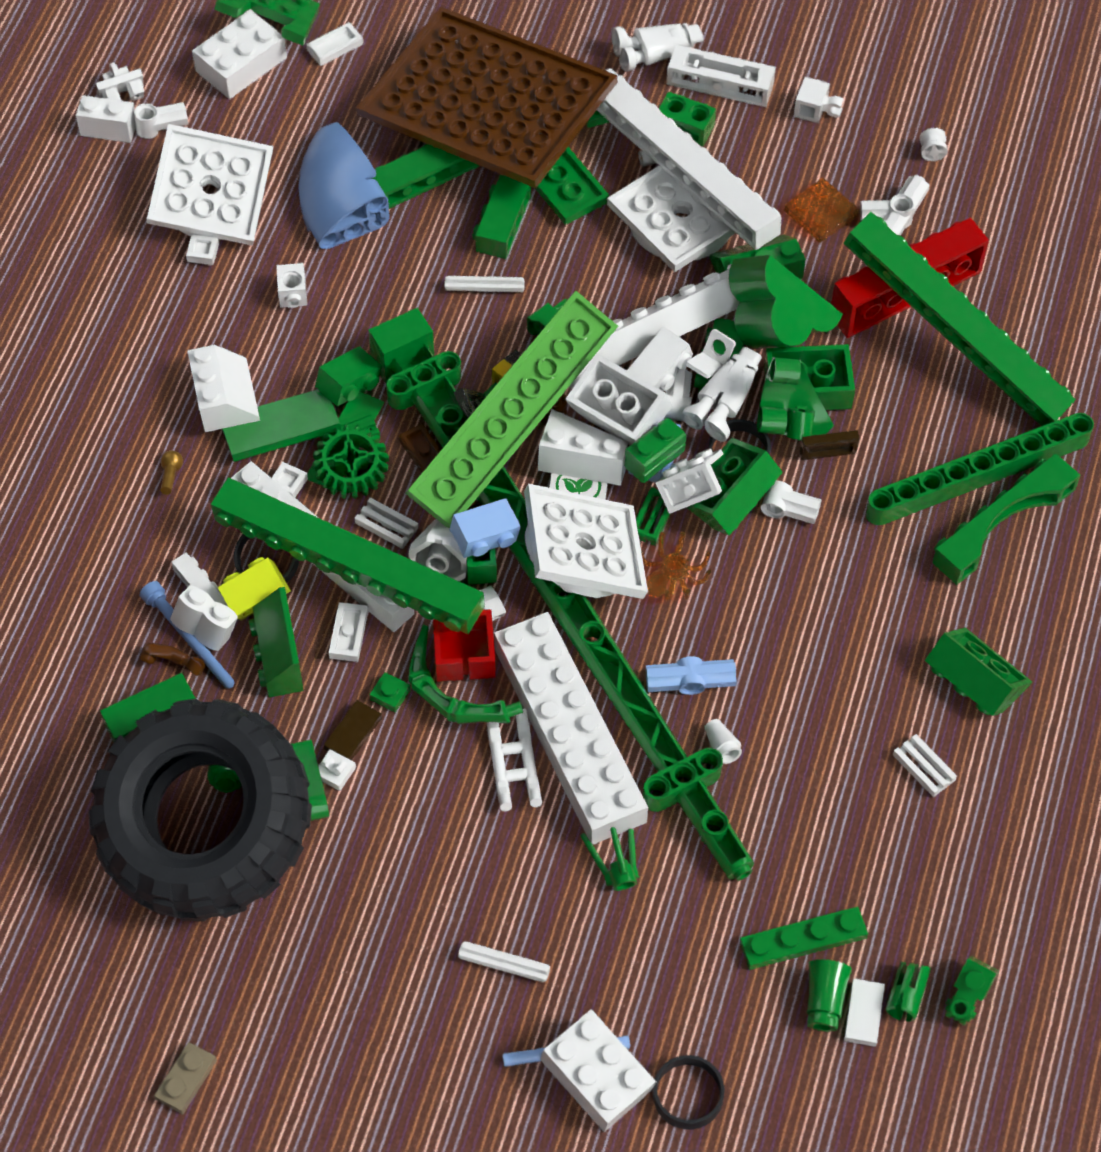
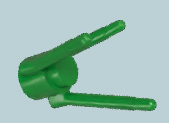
M610 828L617 861L610 864L611 869L609 871L587 835L582 833L580 837L602 872L607 886L613 885L614 890L622 891L632 888L637 884L639 874L636 867L635 839L632 828L628 830L629 863L623 857L616 828Z

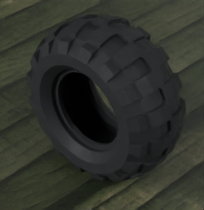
M197 698L174 702L173 706H170L171 708L158 712L155 709L136 721L137 727L125 737L120 735L107 751L110 757L104 769L97 770L91 788V793L94 794V804L88 812L90 835L95 839L97 845L96 856L104 871L112 877L120 890L137 903L162 916L168 915L183 921H205L208 918L217 916L227 918L246 911V906L258 898L262 897L265 899L281 885L279 880L290 866L295 867L304 849L302 840L305 830L310 827L312 805L308 797V787L310 784L304 765L296 755L293 746L272 723L257 712L253 713L242 708L237 703L220 699L213 700V702H201ZM220 765L234 770L243 788L244 801L240 820L229 837L213 849L202 853L180 854L168 850L159 834L157 816L161 799L170 784L181 774L198 766Z

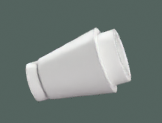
M719 719L709 721L705 725V731L711 748L721 753L723 764L734 762L742 753L740 741Z

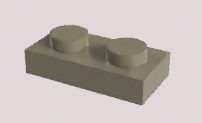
M188 1042L155 1093V1100L183 1115L217 1062L216 1056Z

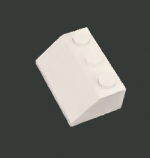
M217 345L188 350L205 432L260 421L248 363L245 357Z

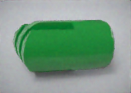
M900 961L886 1006V1012L891 1017L901 1020L905 1011L907 1012L906 1022L914 1021L917 1018L931 970L929 966L922 965L919 972L918 964L909 963L907 966L906 962Z

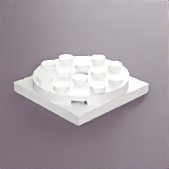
M168 124L148 211L147 223L177 229L189 236L192 234L218 237L219 240L224 239L253 246L273 146ZM211 184L217 188V192L207 194L202 188L205 185Z
M661 166L656 167L607 198V205L630 227L637 242L653 255L660 257L674 272L693 260H700L717 252L736 233ZM677 213H686L688 216H686V217H679V216H676V214H677Z
M533 484L527 485L524 490L528 518L525 543L530 559L534 563L535 578L553 581L564 591L583 596L600 598L620 594L644 599L648 589L634 506Z

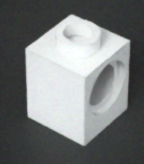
M304 263L276 265L280 308L307 306Z

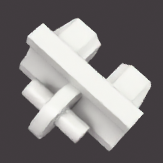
M115 62L109 64L110 72L102 74L104 81L96 83L98 98L121 101L119 93L128 91L130 99L134 101L144 97L141 69L129 72L127 66L118 69Z

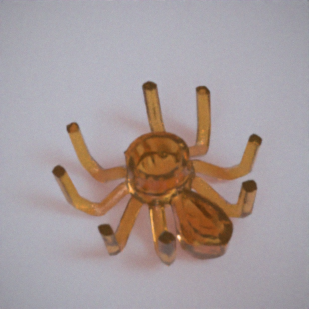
M661 532L659 534L658 555L664 559L663 561H647L641 551L643 565L648 567L661 566L650 575L645 576L646 581H648L647 594L655 598L664 594L665 600L668 601L674 594L676 581L679 580L684 598L689 599L691 590L687 588L683 577L685 576L694 585L706 583L711 575L710 569L706 571L703 579L700 580L694 579L687 570L701 571L708 564L711 553L706 552L704 560L699 566L687 565L689 559H685L684 555L680 554L684 544L685 532H680L675 552L668 555L664 554L665 533ZM670 579L669 590H666L668 580Z

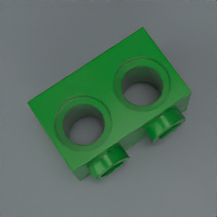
M669 91L659 107L661 113L667 118H671L683 132L690 134L698 145L704 146L715 126L716 108Z

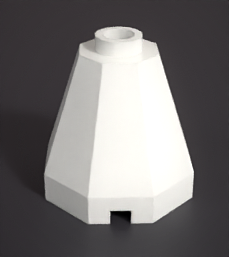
M436 519L412 542L409 549V557L419 564L457 581H461L466 577L467 557L463 558L457 541L449 530L450 528L445 527Z

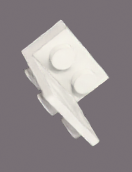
M711 448L696 454L695 458L689 461L686 458L677 461L671 465V468L662 472L663 477L656 482V485L669 514L722 492L711 467V464L723 455L721 449L712 452Z

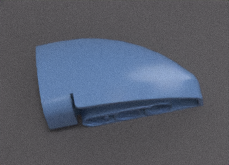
M338 122L324 126L316 132L303 157L298 189L303 220L308 232H312L322 249L332 248L380 229L389 221L388 199L379 183L372 179L376 176V170L358 144Z

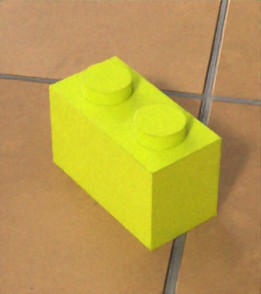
M261 557L252 561L248 565L249 569L241 574L236 572L227 576L223 580L224 584L218 587L228 607L236 613L241 621L253 614L252 607L278 588L285 587L286 594L291 591L275 562L268 557L266 559Z

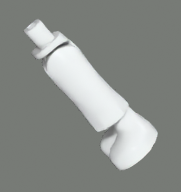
M683 23L682 25L670 24L636 28L633 34L634 37H628L625 29L620 26L612 28L611 32L615 55L619 56V63L624 71L634 70L636 65L641 62L650 65L672 57L675 45L693 48L695 43L703 42V35L698 24L689 26L687 23Z
M743 347L739 354H734L732 359L727 361L698 393L700 401L684 409L681 414L683 421L697 430H701L705 424V429L711 437L725 442L730 436V429L726 418L736 417L758 371L757 365L762 359L761 355L746 347ZM710 409L714 410V411L708 416V413H709Z

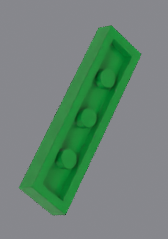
M857 906L740 937V945L748 969L752 970L867 939L868 931L860 909Z

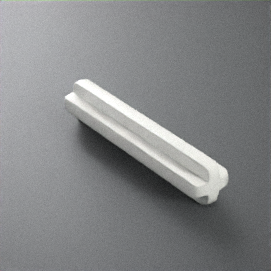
M445 277V289L447 291L523 292L525 288V280L522 277Z
M466 941L461 944L458 957L466 961L540 982H545L549 976L550 966L548 964Z

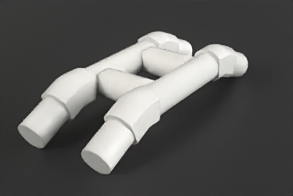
M523 709L524 713L516 715L518 742L502 744L499 723L487 722L497 796L502 811H509L512 808L508 782L526 780L531 806L539 807L542 804L527 709ZM521 753L524 768L506 770L504 755Z

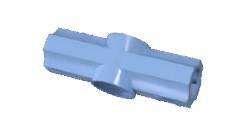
M690 656L678 660L677 663L646 665L645 669L648 692L679 690L682 694L695 695L703 692L705 688L736 686L737 683L734 659L702 661L699 657Z

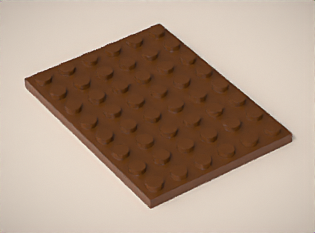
M440 7L356 107L358 116L536 188L615 87L618 80L616 74Z

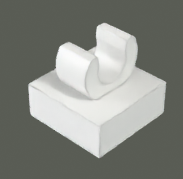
M330 749L318 766L322 782L341 791L356 769L355 762Z

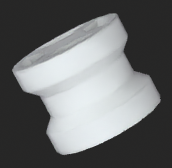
M930 128L920 134L921 155L925 160L937 161L947 155L946 134L943 130Z

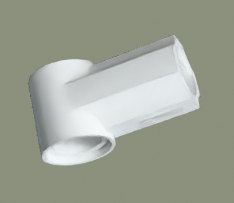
M144 103L137 106L134 111L136 132L142 138L155 137L160 130L167 129L168 124L176 126L188 125L184 103L161 107Z
M686 368L684 370L681 369L677 373L673 385L666 391L672 407L664 419L667 417L671 420L683 421L681 417L682 412L686 407L691 406L692 397L689 396L692 373L687 371Z
M776 481L766 492L761 505V511L771 518L777 519L789 516L814 524L822 500L795 492L787 483Z

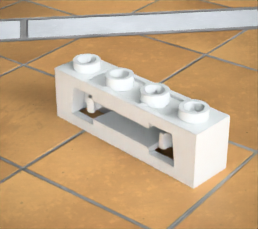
M675 45L668 65L667 85L766 107L774 85L776 67ZM685 75H691L692 80H696V78L698 77L699 82L695 83L683 80V77ZM739 87H743L744 92H747L748 89L756 90V96L739 93Z

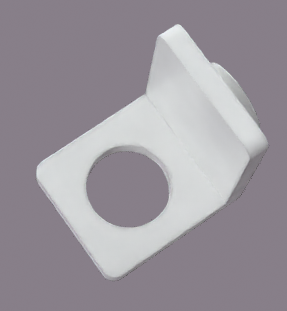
M713 329L703 352L687 360L686 366L703 377L710 378L729 361L736 342L717 329ZM715 340H721L725 344L726 351L724 354H718L714 350L713 343Z

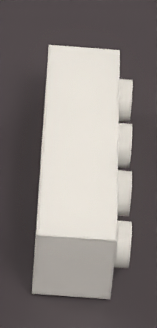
M186 552L172 561L174 572L187 588L190 585L198 587L209 594L215 602L228 606L218 591L216 583L208 579V574L204 569L201 570L198 567L199 564L194 557H190Z

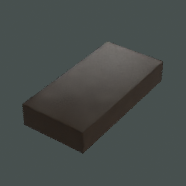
M858 430L802 437L801 459L809 460L856 454L860 440Z
M356 700L324 744V750L329 751L331 749L352 761L381 721L382 713Z

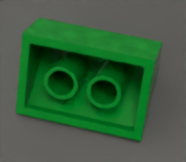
M788 235L777 236L757 250L746 244L715 252L709 256L715 272L720 274L728 270L727 267L732 263L733 259L771 255L799 279H803L806 262L797 239Z
M731 438L722 448L723 455L711 464L722 492L686 507L712 529L729 536L738 528L741 521L757 505L758 501L783 473L766 450L735 438Z
M280 587L252 607L254 619L249 620L251 636H258L259 644L253 645L256 662L262 661L263 669L258 670L261 688L267 687L269 697L304 691L285 587Z
M966 627L944 633L924 660L931 666L930 669L934 674L949 680L954 684L953 688L957 693L971 698L976 702L975 706L986 715L995 716L1003 713L1033 682Z

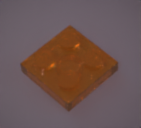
M824 178L784 205V212L819 243L858 217L860 210Z

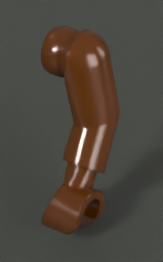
M150 642L144 645L143 651L140 654V659L148 664H153L156 657L169 659L177 665L187 666L196 676H201L205 668V663L202 659L194 656L189 658V654L169 645Z

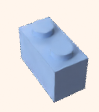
M505 498L454 514L449 530L457 541L463 558L472 555L481 556L488 550L497 547L506 548L512 545L517 540L521 526Z

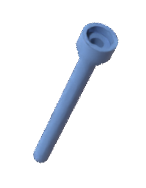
M152 581L145 585L139 594L142 600L147 605L157 607L198 657L204 661L205 665L227 689L234 686L233 678L211 652L194 635L180 630L172 623L170 618L174 609L165 600V589L160 583Z

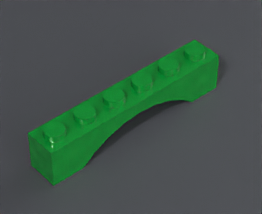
M1057 453L1048 460L1042 459L1035 466L1034 471L1028 476L1023 474L1015 482L1013 488L999 493L994 503L989 507L985 505L980 508L975 514L974 519L969 523L966 521L961 523L950 538L947 539L945 537L941 539L934 548L935 554L932 563L954 584L958 585L977 570L982 545L990 532L1000 522L1025 509L1039 506H1056L1076 490L1081 475Z

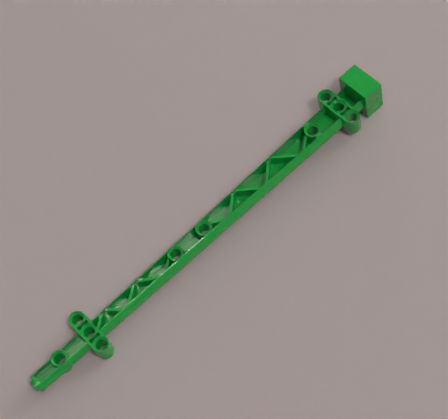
M417 307L368 329L370 355L382 365L380 376L387 387L388 404L396 410L407 409L414 405L442 448H444L469 418L464 411L463 401L454 388L461 380V360L452 351L442 352L434 356L433 330ZM503 466L476 499L481 506L507 499L521 526L516 542L508 546L657 770V773L647 778L644 783L643 798L648 806V810L659 812L679 803L700 835L701 841L708 847L728 879H736L737 881L745 879L752 873L751 868L754 865V861L730 825L728 817L722 812L707 788L716 783L721 776L723 765L721 753L714 748H705L687 757L588 598L576 593H568L553 581L535 578L534 563L530 559L525 543V531L528 525L525 499ZM565 592V593H567L568 595H566V596H559V595H557V593ZM594 637L597 641L591 642L586 640V638ZM705 763L712 764L715 768L706 769L702 765ZM685 777L689 782L681 783L676 778ZM659 790L663 795L657 797L651 795L650 792ZM710 825H716L721 830L718 832H712L707 827Z

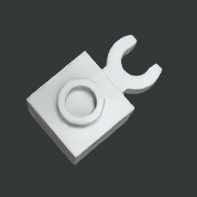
M805 77L796 98L794 117L819 123L823 111L832 117H840L844 99L839 96L828 97L830 83Z

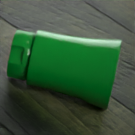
M816 959L809 961L807 1026L822 1032L837 1031L852 968L845 963L834 960Z

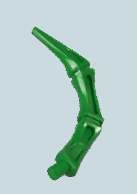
M424 624L422 625L412 653L408 672V680L412 685L413 691L432 705L449 722H456L458 724L476 722L508 724L511 722L510 717L524 713L520 701L507 706L504 700L488 704H475L463 700L459 701L457 698L444 694L436 686L426 664L429 627Z

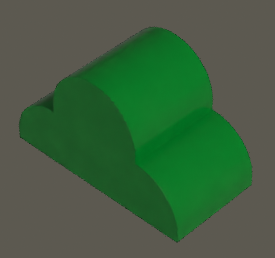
M771 255L733 259L731 263L729 285L734 297L739 301L735 313V328L739 338L746 346L753 349L797 346L806 341L810 333L830 331L839 323L843 314Z

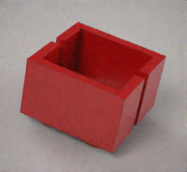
M486 609L481 612L469 634L462 631H452L444 623L433 619L437 682L463 680V675L469 674V679L496 678L492 609Z

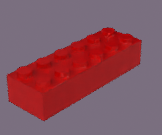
M970 217L962 222L953 223L949 228L939 233H932L921 242L912 243L908 246L916 253L923 255L933 269L945 275L948 282L955 286L982 272L989 239ZM867 265L860 269L859 272L850 276H844L834 283L831 305L843 314L837 326L846 338L856 335L911 307Z

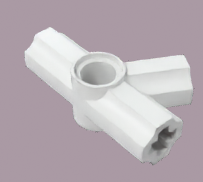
M918 175L909 176L899 193L891 200L861 201V221L870 212H873L876 216L884 219L887 226L896 235L901 236L904 229L911 225L914 213L929 191V184L923 177Z

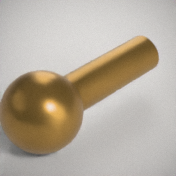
M174 450L165 452L161 457L164 475L160 491L164 495L172 493L175 473L183 465L181 454Z

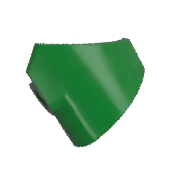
M773 357L761 394L757 417V431L759 433L787 435L788 438L802 440V437L827 434L834 427V424L820 401L801 360Z

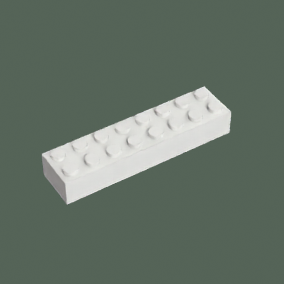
M543 613L494 632L496 654L523 708L527 709L528 718L591 843L594 845L611 838V827L616 828L618 835L628 831L630 828L633 829L647 823L648 806L549 613Z

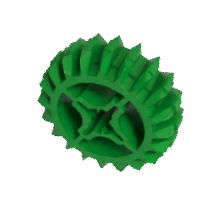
M346 424L344 431L340 432L335 427L333 429V436L325 433V442L318 441V450L313 452V459L315 461L312 463L313 469L317 471L315 477L317 480H322L321 485L324 489L331 487L330 493L332 495L341 491L343 499L346 498L347 493H352V497L356 499L358 492H362L367 497L369 494L368 487L376 491L378 488L377 482L385 480L383 473H387L389 469L386 463L389 461V455L385 453L386 445L379 443L380 437L378 434L371 436L369 428L364 432H360L358 424L354 430H350ZM354 446H359L365 450H358ZM344 447L340 453L333 454L337 449ZM349 453L351 454V459L354 460L353 470H351L350 464H348ZM369 466H372L365 474L357 477L360 471L366 470ZM335 473H343L348 478L341 477Z

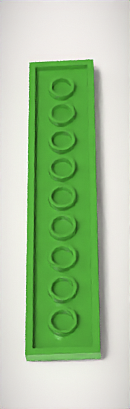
M575 291L405 494L445 527L450 528L453 515L467 511L619 326L580 293Z

